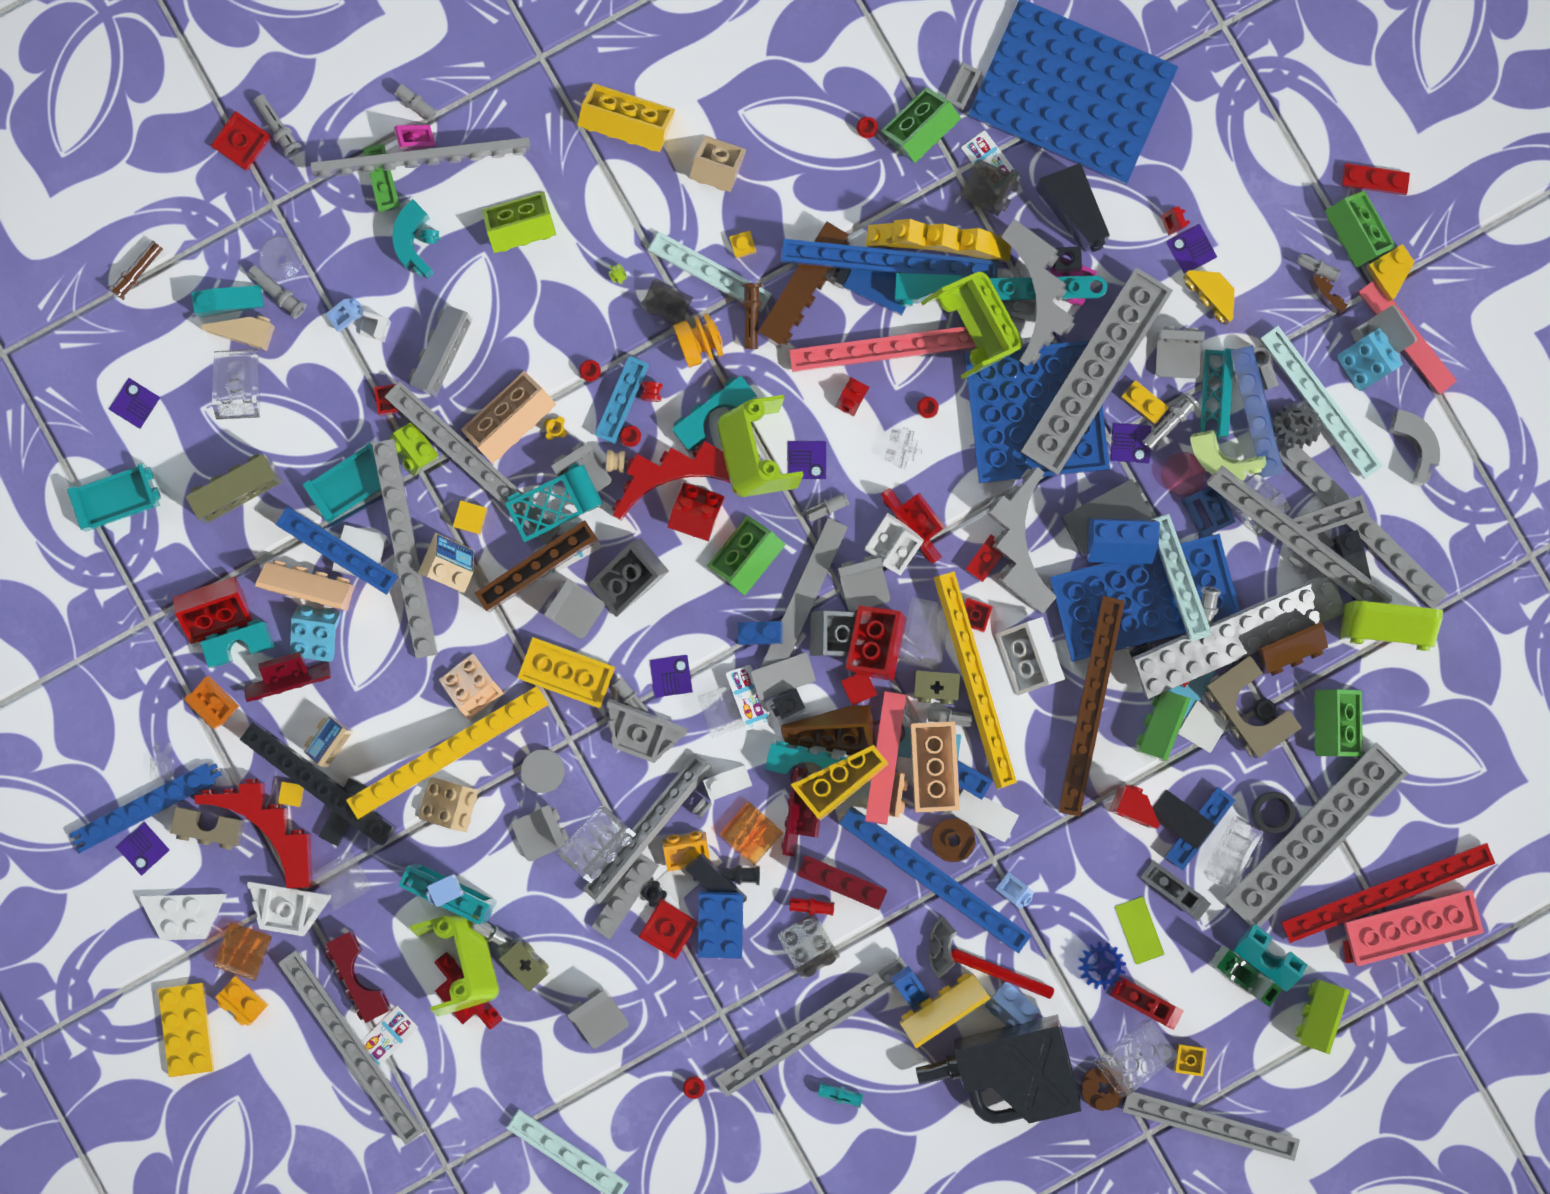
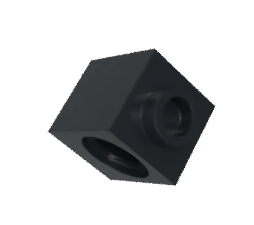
M1081 246L1055 248L1058 250L1056 254L1058 259L1052 266L1054 267V273L1081 271ZM1066 255L1071 259V263L1064 265L1060 262L1059 258Z
M796 688L772 699L774 704L770 706L775 717L780 716L781 720L805 709ZM790 699L793 702L792 710H782L780 706L781 701Z

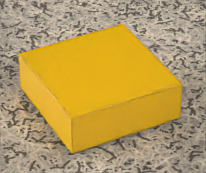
M281 782L278 804L301 807L304 788L299 784Z

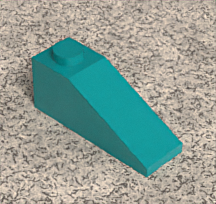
M896 273L895 301L900 303V306L912 307L913 303L918 304L942 287L962 279V275Z
M259 285L214 288L191 292L194 313L199 318L264 307L262 289Z

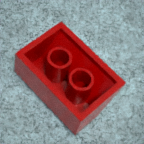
M236 576L173 597L174 613L190 644L206 640L205 637L218 633V635L227 633L226 630L239 626V628L248 626L247 623L253 621L244 592Z
M858 605L845 669L875 679L894 681L906 622L904 614L897 610Z
M1125 784L1124 787H1118L1109 812L1147 828L1158 829L1160 824L1148 796L1142 794L1143 789L1129 784Z

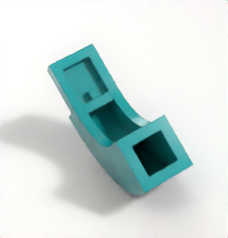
M412 199L402 208L395 220L392 233L393 246L399 260L406 269L414 264L411 268L420 277L424 275L429 279L434 272L416 253L414 238L417 231L430 217Z

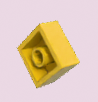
M460 500L453 527L481 535L488 509Z
M1177 1043L1173 1071L1203 1077L1207 1049Z

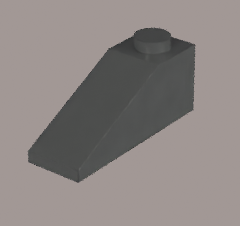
M1154 860L1140 877L1196 921L1200 920L1211 905L1204 896Z

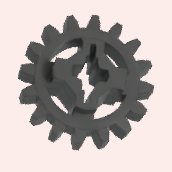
M1293 403L1291 408L1285 405L1283 411H1278L1273 423L1275 425L1274 432H1278L1277 439H1284V445L1289 442L1291 443V448H1294L1295 444H1297L1300 449H1303L1304 444L1310 447L1313 441L1316 442L1322 430L1320 427L1322 420H1317L1318 413H1311V407L1306 410L1304 409V404H1301L1300 408H1298Z

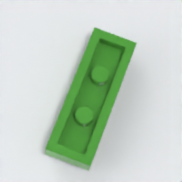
M385 144L363 148L365 156L387 154ZM383 168L374 169V172L369 173L379 213L400 208L391 171H384Z

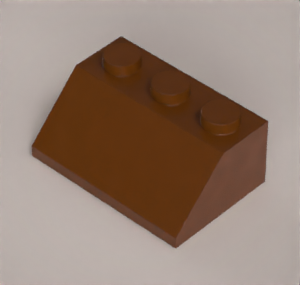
M1322 622L1316 623L1288 637L1281 638L1267 646L1256 649L1255 655L1263 673H1270L1271 676L1283 672L1282 667L1290 664L1291 667H1295L1304 663L1303 658L1311 656L1313 659L1323 655V649L1328 648L1324 625Z

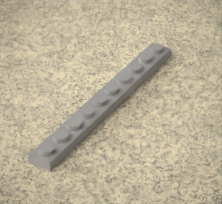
M529 137L312 162L311 169L313 176L329 178L331 174L339 173L340 176L352 175V172L355 171L372 173L374 169L383 168L384 171L395 170L398 166L415 168L418 167V164L427 163L428 166L440 164V161L458 163L461 162V159L470 158L472 161L481 160L483 156L501 158L509 153L520 156L526 154V151H530Z
M400 381L385 396L392 405L504 507L507 508L505 504L509 501L507 497L517 492L523 495L517 487ZM518 502L512 505L515 514L524 516L528 504ZM531 505L527 518L539 521L542 510ZM544 513L541 523L551 525L554 521ZM526 520L524 525L535 533L537 523ZM540 525L539 530L545 528L546 526ZM558 526L538 537L547 545L561 530V527Z
M395 439L372 443L415 657L417 659L437 655L438 650L423 576L418 574L420 562Z
M1288 442L1279 451L1282 463L1324 505L1329 506L1351 498L1297 444H1295L1294 448H1291V443ZM1370 516L1345 524L1351 531L1358 530L1361 541L1428 608L1434 609L1448 595Z
M1223 465L1207 480V484L1357 600L1386 604L1392 601V596Z
M296 950L280 961L278 964L403 1143L406 1145L422 1134L424 1129L300 952Z
M901 956L716 1076L715 1080L726 1097L896 987L890 978L907 967Z

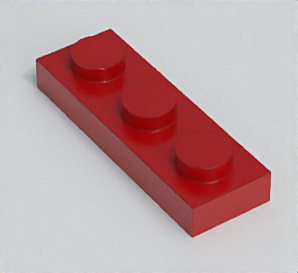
M1345 163L1341 186L1406 196L1410 173Z

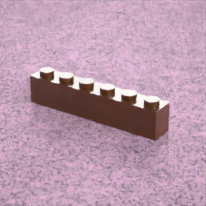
M826 221L814 242L850 244L847 241L849 234ZM800 264L759 329L758 335L779 348L783 344L787 345L793 336L790 333L793 327H799L805 317L802 315L806 307L810 309L816 299L813 295L817 289L821 290L827 281L825 278L829 270L833 272L835 267Z
M584 520L476 591L475 595L485 610L490 613L599 540Z

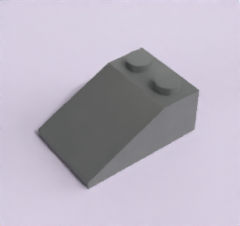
M640 538L630 542L588 585L615 617H618L656 585L669 570L643 539Z
M811 612L810 656L848 657L857 612Z

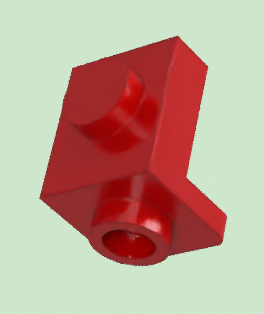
M850 377L835 407L844 413L855 416L870 387Z

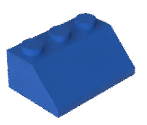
M1089 518L1087 562L1153 564L1159 545L1160 522L1152 519Z

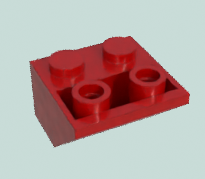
M683 483L672 508L667 528L709 542L725 496L696 487L695 485Z

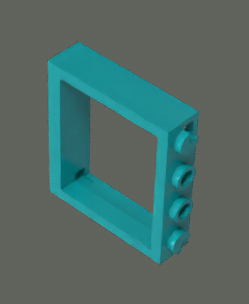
M420 863L407 866L398 886L428 900L426 892L429 890L427 886L447 876ZM459 883L464 895L441 905V907L481 925L489 921L498 901ZM474 914V915H476V916H478V917H480V918H479V919H476V918L472 917V915Z

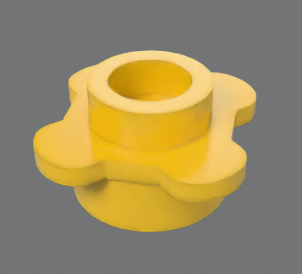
M559 416L557 419H546L544 421L547 439L553 440L555 437H566L567 431L564 428L565 419Z

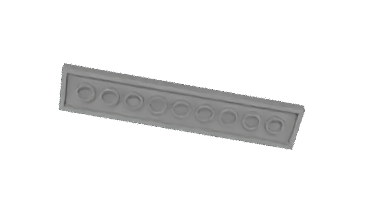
M1137 267L1135 268L1020 453L1055 475H1059L1173 292L1171 288Z
M1324 574L1209 624L1212 635L1190 642L1186 634L1133 657L1132 660L1144 695L1147 699H1150L1257 652L1256 649L1267 646L1274 641L1288 637L1316 623H1324L1344 613V606L1337 584Z
M1375 742L1241 880L1223 901L1250 927L1254 924L1261 927L1409 773L1381 745Z

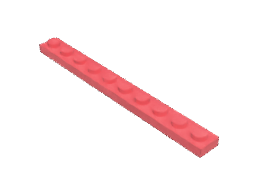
M965 326L791 349L789 352L792 372L974 349L977 346Z

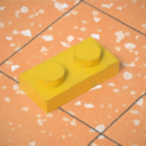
M1136 380L1121 397L1122 400L1153 425L1159 421L1169 408Z

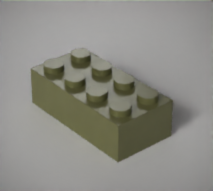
M255 454L248 459V463L242 466L237 464L231 467L228 474L224 476L217 475L209 480L210 483L204 487L199 485L191 489V494L185 497L197 519L208 524L283 483L284 481L272 459L264 454Z

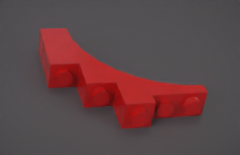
M704 441L703 445L698 444L693 453L694 460L673 448H670L669 452L664 451L659 460L662 463L661 466L639 454L635 458L631 457L625 468L628 469L627 475L632 477L633 480L626 482L622 490L625 492L621 500L617 499L612 507V511H614L613 517L622 521L630 508L645 494L673 480L704 477L730 483L723 451Z
M245 779V784H238L239 793H237V789H223V794H215V790H201V795H195V804L215 805L230 809L245 816L263 831L279 854L285 872L287 888L313 887L311 834H304V830H291V835H289L288 808L281 809V804L268 805V809H266L265 783H258V779Z

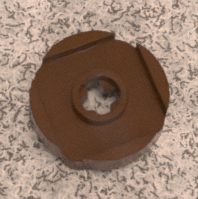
M957 818L946 819L940 822L934 828L931 836L932 848L936 855L947 862H960L968 858L976 844L975 834L971 826ZM956 834L958 835L957 840L960 842L958 845L954 844L951 847L948 845L950 841L947 838Z
M1095 1066L1089 1069L1083 1076L1081 1084L1082 1096L1095 1109L1100 1111L1111 1110L1117 1107L1126 1095L1124 1078L1112 1067ZM1099 1083L1109 1084L1107 1093L1098 1092L1100 1088Z

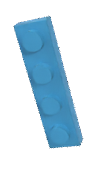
M629 355L595 432L596 437L612 444L616 443L650 366L648 363Z

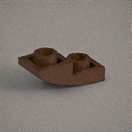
M1315 274L1309 281L1313 291L1331 311L1341 315L1348 305L1344 303V299L1341 296L1330 294L1334 286L1330 284L1328 278Z

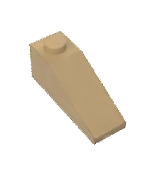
M258 315L257 319L245 317L202 324L200 329L206 333L267 351L275 326L269 323L270 319Z

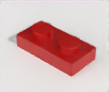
M992 534L989 535L965 569L982 583L1002 557V554L992 547L995 543V536Z

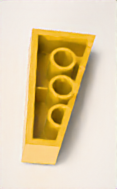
M872 745L791 784V786L821 821L889 764L876 747Z

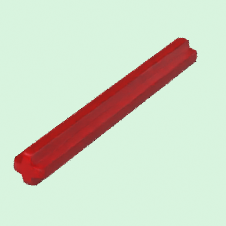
M956 948L951 952L955 962L1048 999H1051L1055 989L1051 986Z

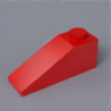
M1121 976L1110 995L1172 1030L1175 1029L1184 1010Z

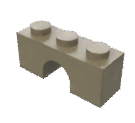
M183 807L175 808L170 833L176 834V839L189 841V838L198 839L197 843L211 845V842L220 843L219 848L232 850L233 846L240 845L245 820L219 816L216 827L208 831L202 827L200 822L202 811Z

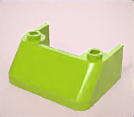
M976 272L942 287L921 301L923 306L938 300L940 306L945 311L953 312L957 310L977 346L970 353V361L973 368L960 375L962 379L991 366L1022 347L1023 341L991 280L983 272Z
M784 395L749 400L723 414L718 420L717 429L732 491L737 496H754L797 489L803 478V471L781 474L776 462L772 460L760 461L751 422L759 421L764 415L779 413L784 401Z
M1352 601L1343 604L1344 613L1341 616L1339 639H1350V643L1363 644L1364 640L1405 643L1416 646V650L1430 651V648L1435 647L1443 619V610L1368 601Z
M460 915L441 916L410 926V930L417 937L435 932L440 938L454 937L464 978L452 983L450 987L451 1001L430 1007L431 1012L437 1017L492 1001L499 994V985L488 942L483 935L472 929V921Z

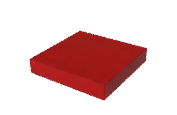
M235 111L210 146L245 171H248L272 136Z
M662 899L638 937L676 960L699 921Z

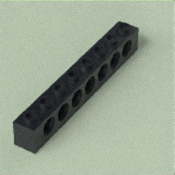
M252 722L239 739L378 845H385L397 829L394 824L375 810L357 820L346 802L347 799L354 795L261 724Z

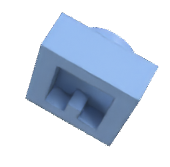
M355 298L343 299L327 312L326 316L335 330L340 332L356 319L363 318V308Z
M1010 872L1007 873L996 888L999 893L1020 909L1031 902L1032 895L1034 894L1033 890Z

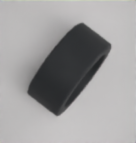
M1266 792L1255 799L1251 807V817L1254 824L1260 830L1267 833H1280L1286 831L1292 825L1295 819V807L1287 795L1280 792ZM1271 799L1280 801L1286 809L1285 819L1275 826L1266 824L1260 815L1262 805Z

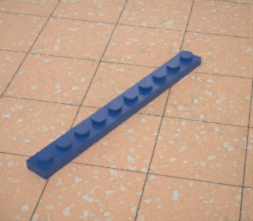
M792 239L782 240L780 261L895 274L962 275V279L976 272H983L989 278H997L998 268L997 260Z
M853 806L850 807L839 822L841 826L1018 954L1031 937L1029 933L876 823L865 822L866 816Z

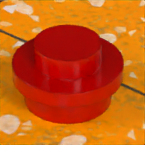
M871 117L861 118L856 126L857 133L865 139L874 137L878 131L876 120Z
M594 360L584 361L579 367L581 378L588 382L597 380L601 374L600 365Z
M924 397L917 404V411L923 418L930 419L938 413V402L932 397Z
M625 426L620 432V441L627 447H635L641 441V432L636 426Z
M696 1076L687 1078L683 1084L684 1094L691 1099L701 1097L705 1091L703 1080Z

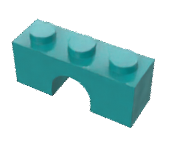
M260 619L248 622V627L239 629V626L227 629V634L221 636L218 633L206 636V641L200 642L208 668H215L233 662L231 649L238 641H244L247 644L250 654H257L275 648L268 624L260 622Z
M1254 924L1240 937L1234 952L1287 992L1302 978L1308 964L1291 951L1281 957L1271 954L1267 947L1272 936Z

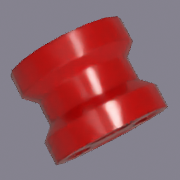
M648 381L641 383L643 393L640 395V400L646 402L662 401L660 391L663 389L662 383Z

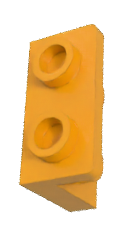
M693 831L688 835H670L663 839L667 872L685 869L686 865L701 853L710 860L706 832Z
M237 975L215 996L218 1000L217 1004L225 1011L230 1010L235 1015L233 1018L242 1026L252 1025L270 1005Z

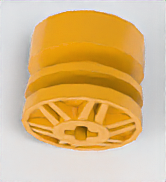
M708 313L703 314L704 325H701L698 316L695 317L696 328L692 329L687 321L673 325L688 368L702 364L701 353L704 352L710 360H713L711 350L714 348L718 357L724 356L720 333L716 323H714Z

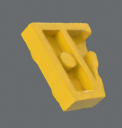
M1402 244L1369 264L1366 268L1390 302L1396 297L1415 261Z

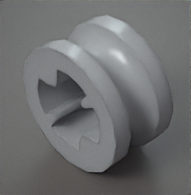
M703 798L692 813H697L698 818L701 819L712 803H707L706 798Z

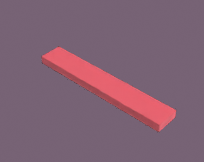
M1375 280L1358 292L1375 316L1391 305H1395L1417 337V341L1403 351L1438 395L1457 382L1393 300L1390 302L1387 300Z
M884 692L876 749L889 765L871 779L865 822L887 825L906 700V695Z

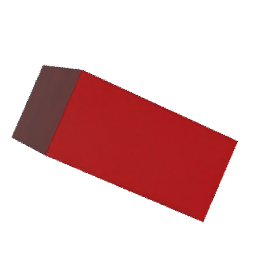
M396 384L374 387L378 415L401 413L385 398Z
M966 598L964 605L971 629L984 633L993 606Z
M857 673L841 681L852 706L877 695L868 676Z

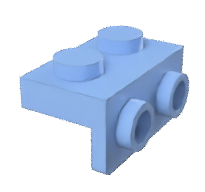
M1004 982L993 997L984 1005L1005 1026H1015L1031 1021L1039 1012V1009L1008 982Z

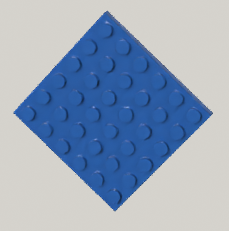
M1090 340L1049 344L1048 347L1043 346L1039 351L1042 355L1034 365L1030 363L1029 366L1020 362L1027 347H1021L1009 356L967 377L979 484L1022 479V475L1028 468L1032 469L1033 467H1038L1044 472L1042 477L1057 476L1020 452ZM970 353L964 354L966 372L973 368L970 361ZM1103 405L1098 410L1059 475L1110 469Z

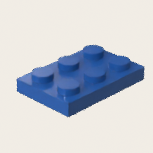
M699 891L698 958L742 959L744 892Z

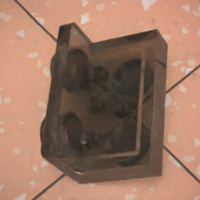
M654 278L640 306L645 308L644 310L647 313L657 314L663 317L667 323L675 325L684 320L694 297Z

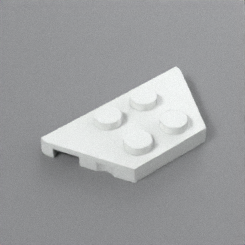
M256 882L247 883L254 900L252 904L257 913L259 928L263 930L305 936L331 898V895Z
M227 894L140 896V901L160 940L207 939L212 924L216 920Z

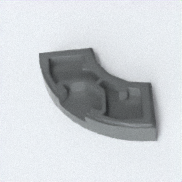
M942 915L930 932L928 953L931 969L939 979L956 964L952 958L951 945L953 938L958 933Z

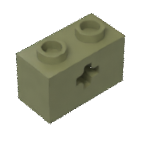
M916 670L913 698H918V702L931 703V699H938L940 704L953 705V701H958L960 674ZM935 682H938V685L942 687L938 694H934V690L930 689V686L935 685Z
M520 940L499 960L521 985L530 992L550 973L547 970L549 965L544 959H537L533 954L534 948L527 941L523 943ZM522 959L524 961H531L529 965L531 970L521 967L523 965Z

